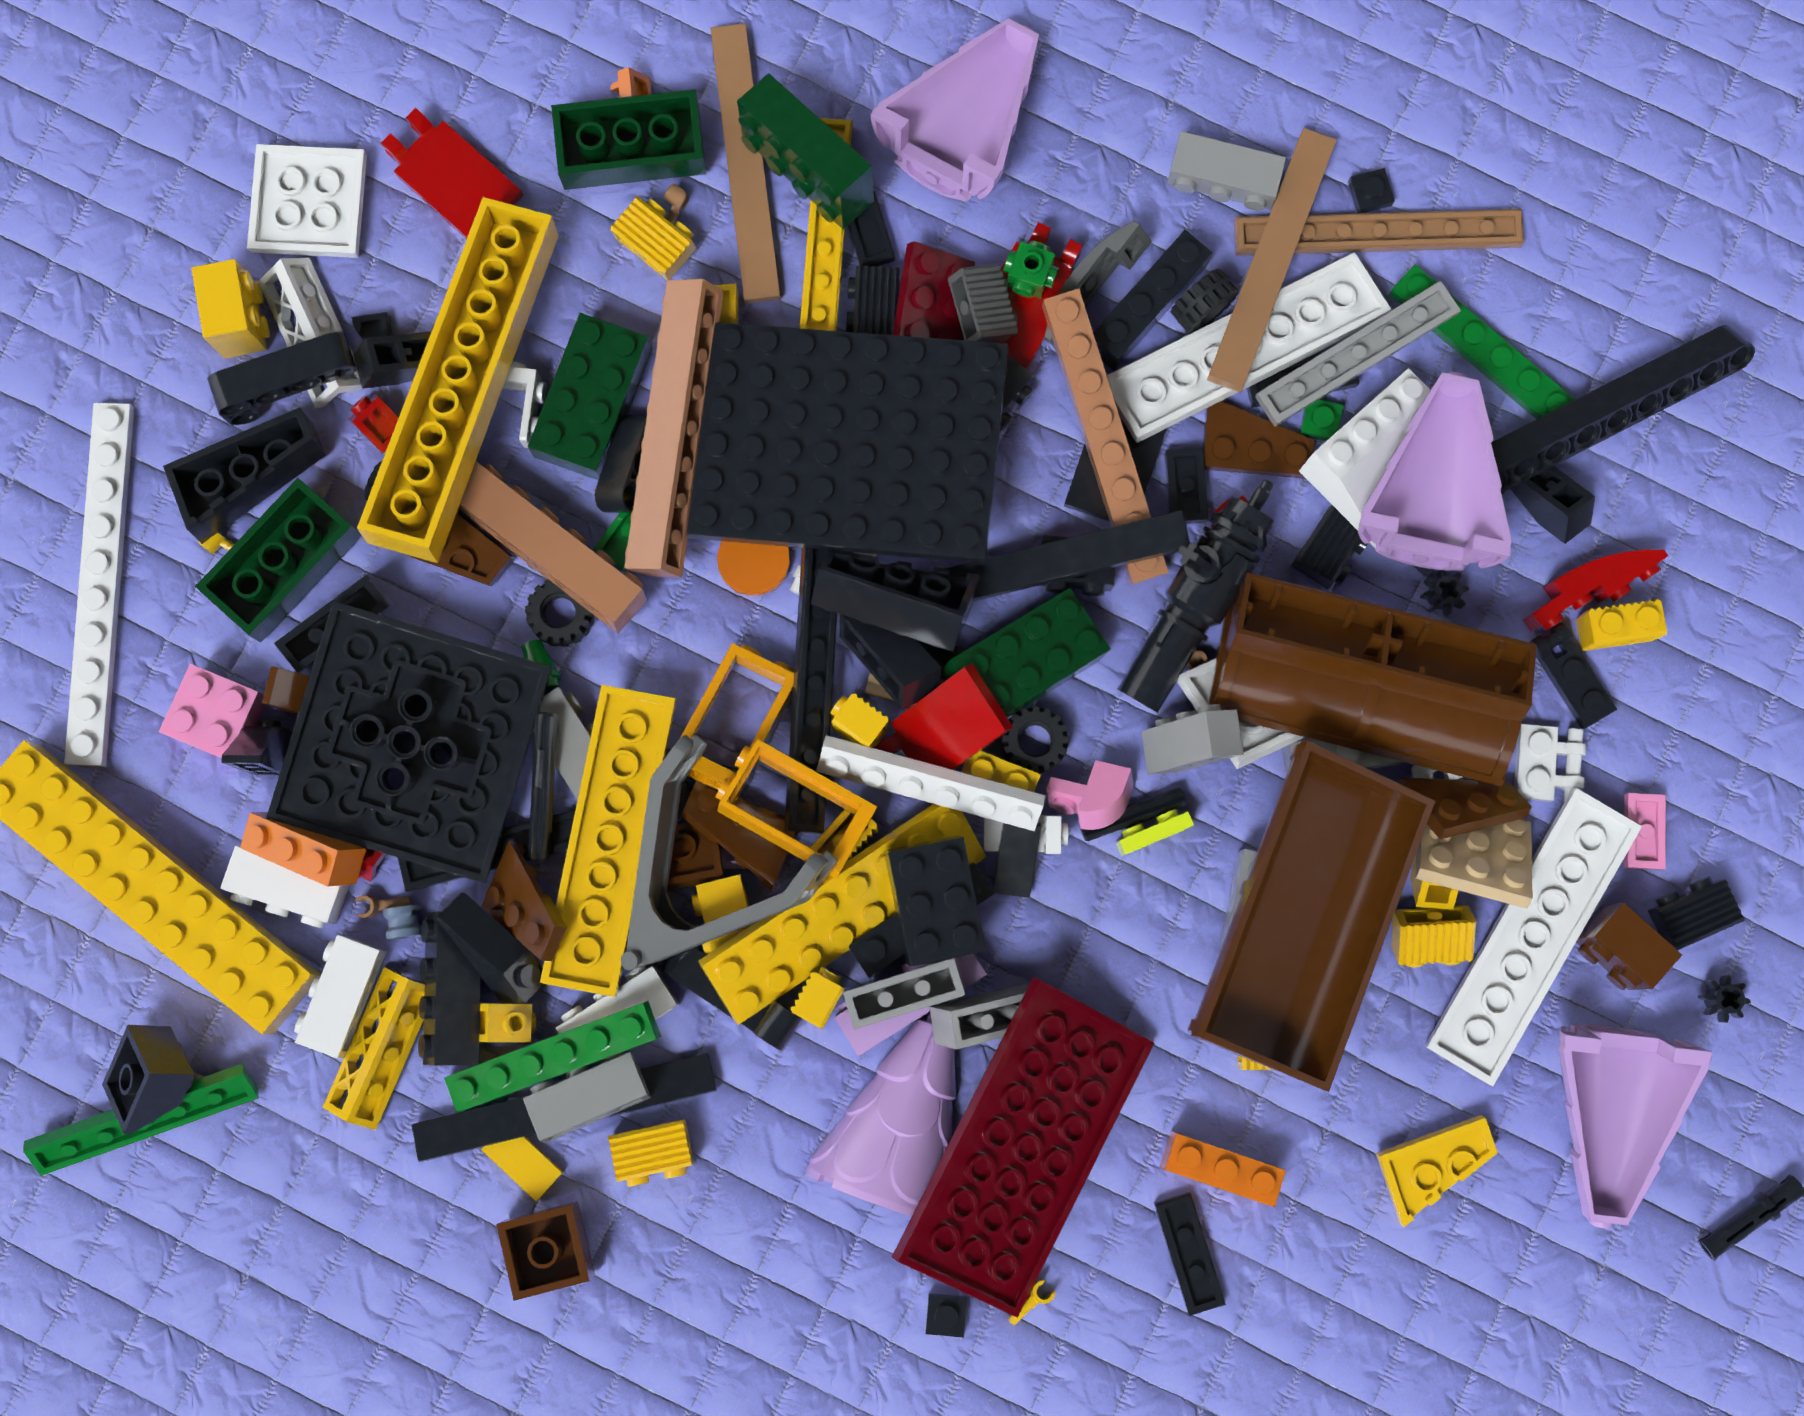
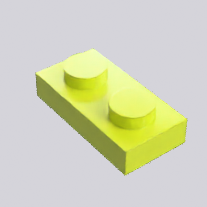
M1174 809L1156 817L1158 824L1150 828L1144 829L1141 823L1122 831L1124 839L1116 843L1121 856L1194 826L1189 812L1179 815L1177 810Z

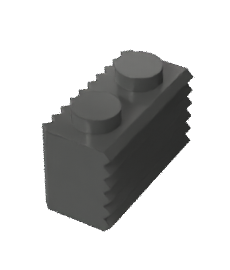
M999 264L961 268L948 278L965 341L1004 343L1018 333L1017 315L1012 309L1013 307L1010 306L1011 300L1008 299V282L1003 272L1000 271L1001 265Z

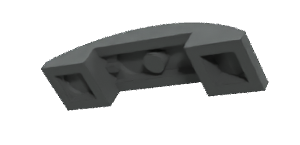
M1133 221L1101 241L1073 270L1058 295L1079 288L1086 308L1117 266L1120 264L1130 270L1152 242L1141 225ZM1047 325L1045 338L1054 347L1052 337Z

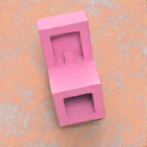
M1095 760L1087 785L1051 777L1046 788L1049 807L1065 815L1078 814L1080 829L1095 830L1107 827L1117 821L1126 810L1134 788L1132 769Z

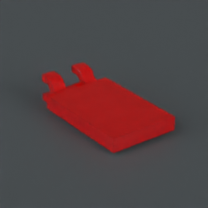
M416 107L405 118L410 123V128L420 137L408 149L391 133L381 142V145L386 149V154L399 164L394 170L395 175L465 239L469 235L483 197L515 205L523 196L522 191L445 121H442L435 128Z
M1038 222L1027 244L1030 241H1036L1046 245L1050 238L1051 228ZM1072 239L1069 240L1060 259L1055 256L1054 266L1059 267L1052 288L1045 287L1041 299L1034 296L1031 298L1021 296L1008 287L1007 293H1009L1008 299L1011 300L1010 306L1013 307L1012 309L1015 311L1018 319V333L1004 343L1009 345L1008 355L1026 369L1031 365L1045 340L1047 322L1042 309L1043 300L1059 294L1081 255L1080 251L1083 245ZM1016 241L1012 251L1017 252L1020 243ZM1005 260V262H1004L1003 266L1001 267L1000 271L1003 272V275L1006 277V279H1007V281H1008V274H1009V273L1003 271L1004 266H1005V263H1006V260ZM1025 263V266H1026L1028 269H1036V268H1037V267H1035V266H1032V265H1029V264H1026V263Z
M970 664L894 719L891 725L896 733L873 748L893 754L902 749L907 758L955 770L1011 730L1013 726L974 665Z

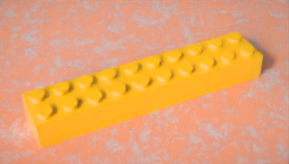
M485 197L482 198L357 526L358 531L368 544L431 562H439L559 237L552 215Z
M23 740L0 767V820L260 1034H275L309 992L315 977L321 976L317 970L41 745Z

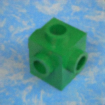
M1021 241L1017 252L1010 250L1003 269L1004 272L1009 273L1008 287L1021 296L1029 298L1034 296L1041 299L1045 287L1052 288L1059 267L1054 266L1055 253L1049 252L1050 248L1040 242L1030 241L1027 244ZM1025 263H1026V264H1029V265H1032V266H1035V267H1037V268H1036V269H1028V268L1025 266Z

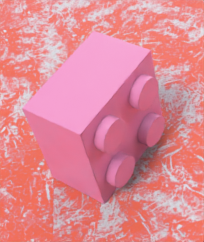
M189 664L159 732L222 758V754L245 726L257 727L258 721L261 719L267 706L262 703L264 694Z

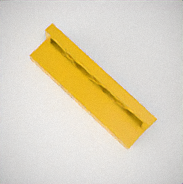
M386 967L383 968L322 1108L348 1123L373 1130L377 1129L424 1021L419 1015L420 998L424 996V983L410 979ZM394 980L397 984L391 997L388 999L387 993ZM379 1018L377 1030L372 1034L374 1022ZM363 1054V1062L357 1070L356 1063L360 1055ZM348 1089V1096L343 1107L338 1106L344 1091Z

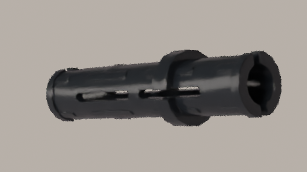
M1789 1174L1783 1181L1765 1194L1763 1192L1754 1196L1755 1201L1708 1235L1698 1240L1699 1245L1710 1259L1717 1260L1720 1255L1745 1239L1770 1219L1772 1221L1779 1219L1781 1211L1799 1198L1804 1197V1187L1793 1175Z

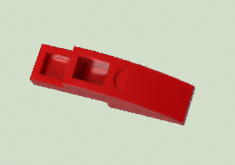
M1665 550L1626 551L1583 564L1545 586L1543 589L1551 598V601L1523 619V622L1531 632L1540 626L1547 631L1564 619L1560 612L1570 605L1576 611L1593 598L1598 603L1608 597L1615 602L1632 590L1629 583L1639 577L1644 582L1659 572L1661 567L1658 563L1668 557V554Z

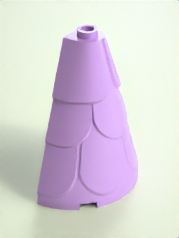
M1008 18L959 47V52L923 72L921 77L879 102L870 115L874 132L882 147L889 145L897 155L894 162L903 171L923 186L940 195L961 201H968L971 196H977L979 199L986 197L1002 176L1011 137L1016 130L1021 102L1027 96L1039 34L1028 26L1020 25Z
M1442 372L1407 426V435L1388 462L1386 472L1361 512L1358 533L1365 544L1370 543V541L1376 544L1375 552L1405 564L1429 569L1459 571L1464 570L1465 565L1469 563L1479 562L1478 567L1481 569L1487 568L1508 559L1512 543L1500 489L1502 484L1491 445L1494 438L1479 380L1468 378L1465 374L1459 372Z
M930 1015L927 1016L926 1022L917 1020L876 1068L877 1074L846 1109V1114L810 1157V1163L805 1170V1174L818 1182H823V1180L832 1183L831 1187L911 1217L953 1136L952 1101L956 1099L955 1049L935 1044Z
M1570 1024L1568 1032V1027L1562 1026L1559 1030L1558 1052L1566 1094V1101L1564 1103L1573 1143L1570 1154L1583 1216L1589 1220V1224L1599 1228L1610 1229L1613 1224L1628 1225L1660 1169L1659 1162L1683 1122L1682 1118L1709 1070L1712 1052L1678 1039H1674L1672 1043L1665 1038L1657 1037V1034L1640 1030L1597 1024Z

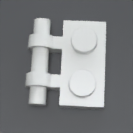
M1521 724L1516 743L1514 787L1525 800L1551 802L1554 801L1555 788L1565 789V803L1572 789H1584V777H1581L1582 757L1586 756V744H1583V729H1568L1567 743L1557 742L1558 727ZM1557 755L1566 756L1565 776L1556 775Z

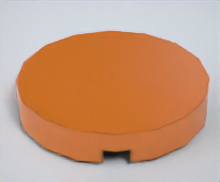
M721 541L717 553L718 570L725 584L736 593L748 597L765 595L778 589L786 579L790 568L789 549L786 546Z

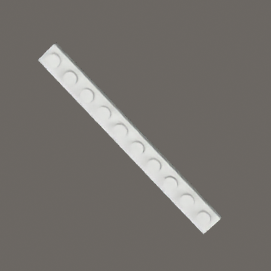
M93 403L64 764L68 766L106 767L135 409L131 404Z

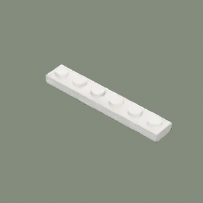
M827 735L825 736L816 772L1035 831L1046 796Z

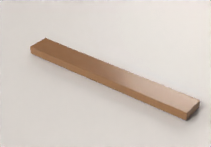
M746 23L711 27L744 302L749 304L781 300L763 156L759 152L756 154L752 153L741 140V125L738 121L737 100L754 86Z
M1306 128L1302 129L1207 381L1240 393L1242 392L1337 139Z
M1522 209L1308 215L1294 254L1521 248L1524 244ZM1269 216L1235 217L1236 256L1255 255Z

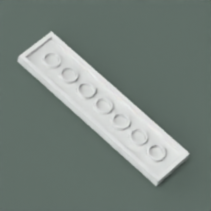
M1355 252L1280 289L1243 390L1353 335L1392 311ZM1232 313L1107 375L1118 413L1136 443L1238 393V391L1207 381Z
M1577 788L1572 789L1532 858L1533 899L1526 909L1506 903L1424 1047L1484 1083L1494 1086L1641 830V825Z

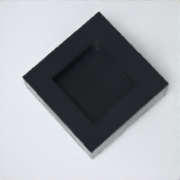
M1385 168L1351 176L1348 180L1357 214L1390 207L1395 202Z
M928 1293L925 1334L964 1338L967 1297Z

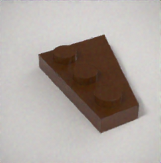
M1220 401L1206 408L1203 439L1204 470L1306 479L1299 470L1314 453L1315 440L1280 425L1274 427L1272 422Z
M459 512L456 513L438 563L410 556L488 586L494 585L514 559L511 554Z
M1401 778L1399 784L1435 800L1427 825L1439 839L1527 818L1532 808L1510 782H1504L1502 786L1475 780Z
M696 780L681 816L711 842L720 844L735 857L734 861L743 869H750L762 880L761 884L771 891L788 851L717 812L720 800L715 798L718 791ZM740 797L734 801V805L794 838L796 832L784 831V816Z
M689 822L677 824L667 891L725 878L720 844L711 842Z
M509 840L481 907L539 960L553 961L567 927L550 895L541 891L536 881L539 875L535 867L528 865L523 857L526 850L522 843Z

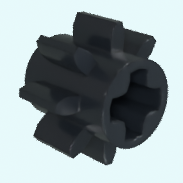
M1440 570L1437 573L1438 581L1433 577H1427L1423 581L1429 589L1420 595V599H1427L1431 605L1428 612L1431 613L1435 609H1442L1444 616L1447 617L1452 613V605L1458 609L1466 605L1460 597L1469 590V587L1462 586L1459 581L1460 573L1454 576H1447L1445 570ZM1442 587H1447L1449 590L1446 599L1440 596Z
M1729 975L1721 976L1719 984L1714 980L1705 981L1708 989L1705 994L1698 995V998L1704 1000V1004L1707 1007L1703 1012L1704 1015L1718 1013L1717 1019L1720 1023H1728L1729 1013L1734 1018L1744 1017L1741 1009L1744 1004L1751 1003V1000L1745 998L1742 991L1746 986L1744 983L1731 985V977ZM1721 992H1726L1728 996L1724 999ZM1724 1000L1727 1006H1722L1721 1002Z

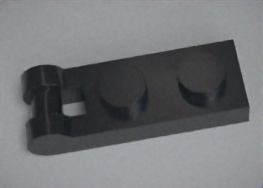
M1560 622L1552 627L1551 633L1542 637L1539 635L1529 641V643L1537 644V660L1581 729L1588 728L1617 710L1573 641L1571 631L1564 623ZM1559 646L1564 655L1555 659L1551 649Z

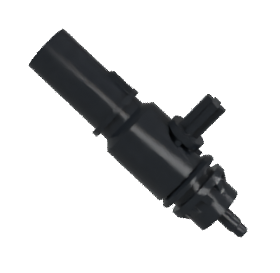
M1266 479L1263 480L1248 503L1236 497H1231L1223 510L1212 515L1210 522L1214 524V527L1211 529L1204 526L1202 530L1205 536L1200 535L1196 543H1190L1188 548L1181 545L1178 552L1183 555L1180 559V562L1183 564L1166 591L1169 603L1165 610L1159 609L1157 612L1160 618L1118 686V690L1151 710L1159 712L1201 640L1204 642L1208 640L1209 637L1205 634L1209 627L1222 623L1237 597L1247 572L1252 573L1255 566L1252 563H1258L1261 560L1255 552L1256 550L1264 552L1267 547V532L1274 522L1273 519L1261 512L1273 488L1272 482Z

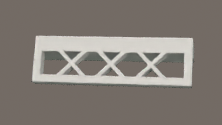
M281 258L258 281L287 347L324 334L343 332L310 258ZM278 278L282 285L281 297H279L273 284ZM291 309L296 316L295 329L290 322ZM356 370L347 377L327 383L328 388L323 392L320 386L307 391L315 408L325 407L339 393L360 391L362 386L358 371Z

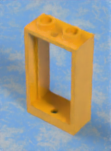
M732 643L681 737L687 735L692 739L697 734L734 664L737 663L782 685L750 748L753 747L757 739L767 744L793 695V668L780 661L773 663L762 658L761 653L751 646L742 645L740 647ZM701 756L687 776L718 791L726 778L733 780L737 772L735 773Z
M759 739L756 740L752 748L745 746L735 762V766L739 768L733 780L726 778L715 798L720 800L717 812L805 862L814 853L820 854L733 804L757 762L765 763L855 814L832 854L838 859V862L829 875L838 878L874 815L877 806Z

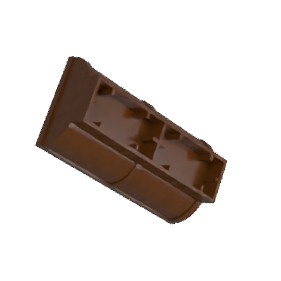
M1247 572L1234 603L1223 619L1208 705L1220 704L1221 710L1237 709L1239 721L1502 786L1515 750L1521 722L1532 705L1537 644Z
M1301 740L1300 744L1294 745L1291 752L1290 767L1249 876L1241 885L1239 891L1241 895L1196 1017L1191 1019L1187 1031L1197 1039L1329 1092L1435 800L1310 741Z

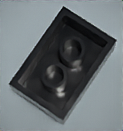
M957 835L884 850L905 960L910 967L986 951L964 837Z

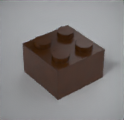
M1625 903L1601 906L1588 920L1576 941L1580 946L1578 952L1590 963L1596 964L1598 962L1608 971L1606 977L1621 990L1626 988L1628 990L1653 989L1682 956L1677 949Z
M578 1201L506 1219L496 1224L514 1301L585 1283L595 1277Z

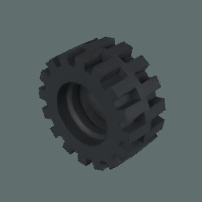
M1216 269L1203 276L1200 281L1195 282L1189 290H1186L1182 294L1183 296L1172 306L1170 313L1186 332L1191 334L1209 325L1216 317H1219L1231 305L1230 303L1237 298L1239 290L1220 269Z
M550 580L544 581L545 584L542 586L537 585L534 588L535 592L533 595L530 594L527 599L529 601L528 606H525L526 620L532 632L544 643L555 647H569V644H577L583 636H587L590 632V626H593V614L569 597L568 594ZM558 598H565L571 601L575 607V616L572 622L562 628L549 625L545 618V610L548 604Z
M1040 706L1026 707L1010 717L1009 721L1013 728L1002 735V751L1008 762L1043 774L1055 768L1064 758L1069 743L1067 727L1061 721L1062 718L1058 714L1055 715L1048 708H1039ZM1028 726H1041L1048 732L1051 742L1047 752L1042 755L1033 756L1023 751L1019 743V737L1023 729Z

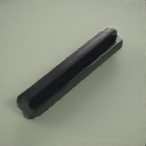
M1177 787L1133 803L1126 807L1122 816L1113 824L1095 830L1080 829L1085 841H1091L1174 809L1182 808L1187 804L1185 794L1181 788Z

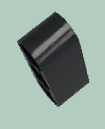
M625 415L618 423L594 494L596 505L602 512L631 513L633 510L636 478L639 472L642 452L641 443L644 438L647 415Z

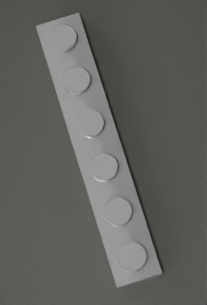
M1439 281L1256 394L1255 398L1274 427L1455 317L1461 310L1442 281Z

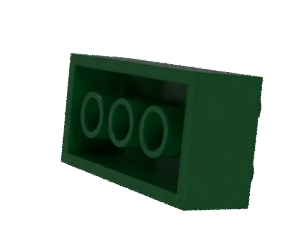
M770 73L765 75L737 100L738 121L741 125V140L744 145L754 154L759 152L766 159L769 168L777 176L784 175L801 198H809L817 205V210L826 221L830 223L834 221L844 229L874 202L872 165Z
M696 89L551 105L558 175L564 190L707 174Z
M579 313L528 444V449L534 458L599 480L618 423L623 416L628 415L653 350L648 336Z
M297 477L195 587L245 633L261 643L359 539L361 534Z
M1071 588L952 658L942 669L941 675L946 681L965 666L973 664L1008 718L1099 662L1111 648Z

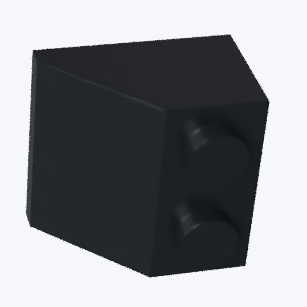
M127 1025L102 1083L123 1134H133L180 1106L187 1090L192 1087L194 1071L189 1065L182 1051V1046L177 1041L171 1026Z

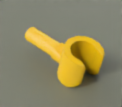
M220 533L215 534L203 544L198 541L200 545L213 555L221 546L229 551L234 545L232 541L227 540Z
M1045 1280L1035 1282L1018 1318L1012 1315L1008 1318L1014 1326L1039 1303L1046 1304L1054 1299L1055 1290H1052L1044 1299H1040L1037 1295L1038 1287Z

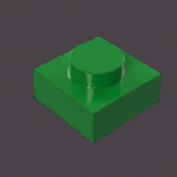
M1318 400L1308 406L1303 412L1299 434L1308 438L1327 441L1339 430L1344 405Z

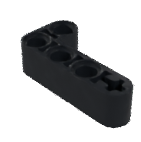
M332 332L219 370L211 374L207 380L219 415L231 425H244L261 417L260 406L347 377L357 369L345 333Z
M694 947L669 957L661 969L663 973L731 1017L698 962L707 954ZM774 1000L741 1024L782 1052L804 1019Z

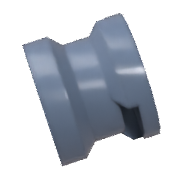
M421 905L399 906L382 910L384 918L388 920V930L385 932L386 940L421 936V925L418 919L421 913Z

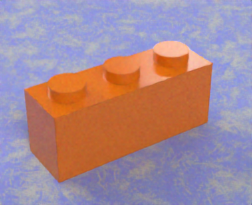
M268 812L249 813L240 846L241 849L327 887L357 883L366 848L267 819Z
M1173 1131L1170 1132L1160 1164V1168L1272 1207L1276 1205L1286 1170Z

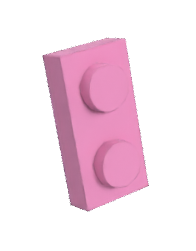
M1624 794V816L1641 825L1642 828L1624 858L1623 868L1666 869V795Z

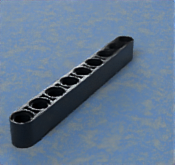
M1719 326L1493 441L1491 445L1502 484L1500 488L1501 493L1742 370L1754 357L1755 347L1730 326Z

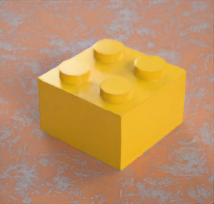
M236 259L191 267L203 338L224 359L267 351L265 338L270 337V331L265 316H261L259 304L264 303L263 292L260 283L252 279L249 270H244Z

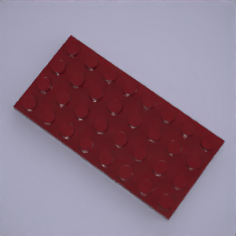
M1033 977L891 1257L903 1265L1018 1318L1154 1042Z

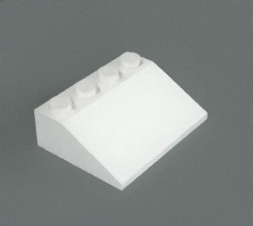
M1409 368L1319 447L1299 470L1357 530L1364 506L1386 472L1388 462L1407 435V426L1431 391ZM1370 541L1371 545L1376 549V544Z

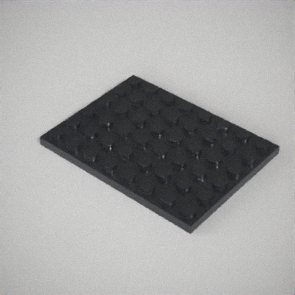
M716 322L687 536L691 539L822 550L835 549L847 552L986 563L1009 345L1006 343Z

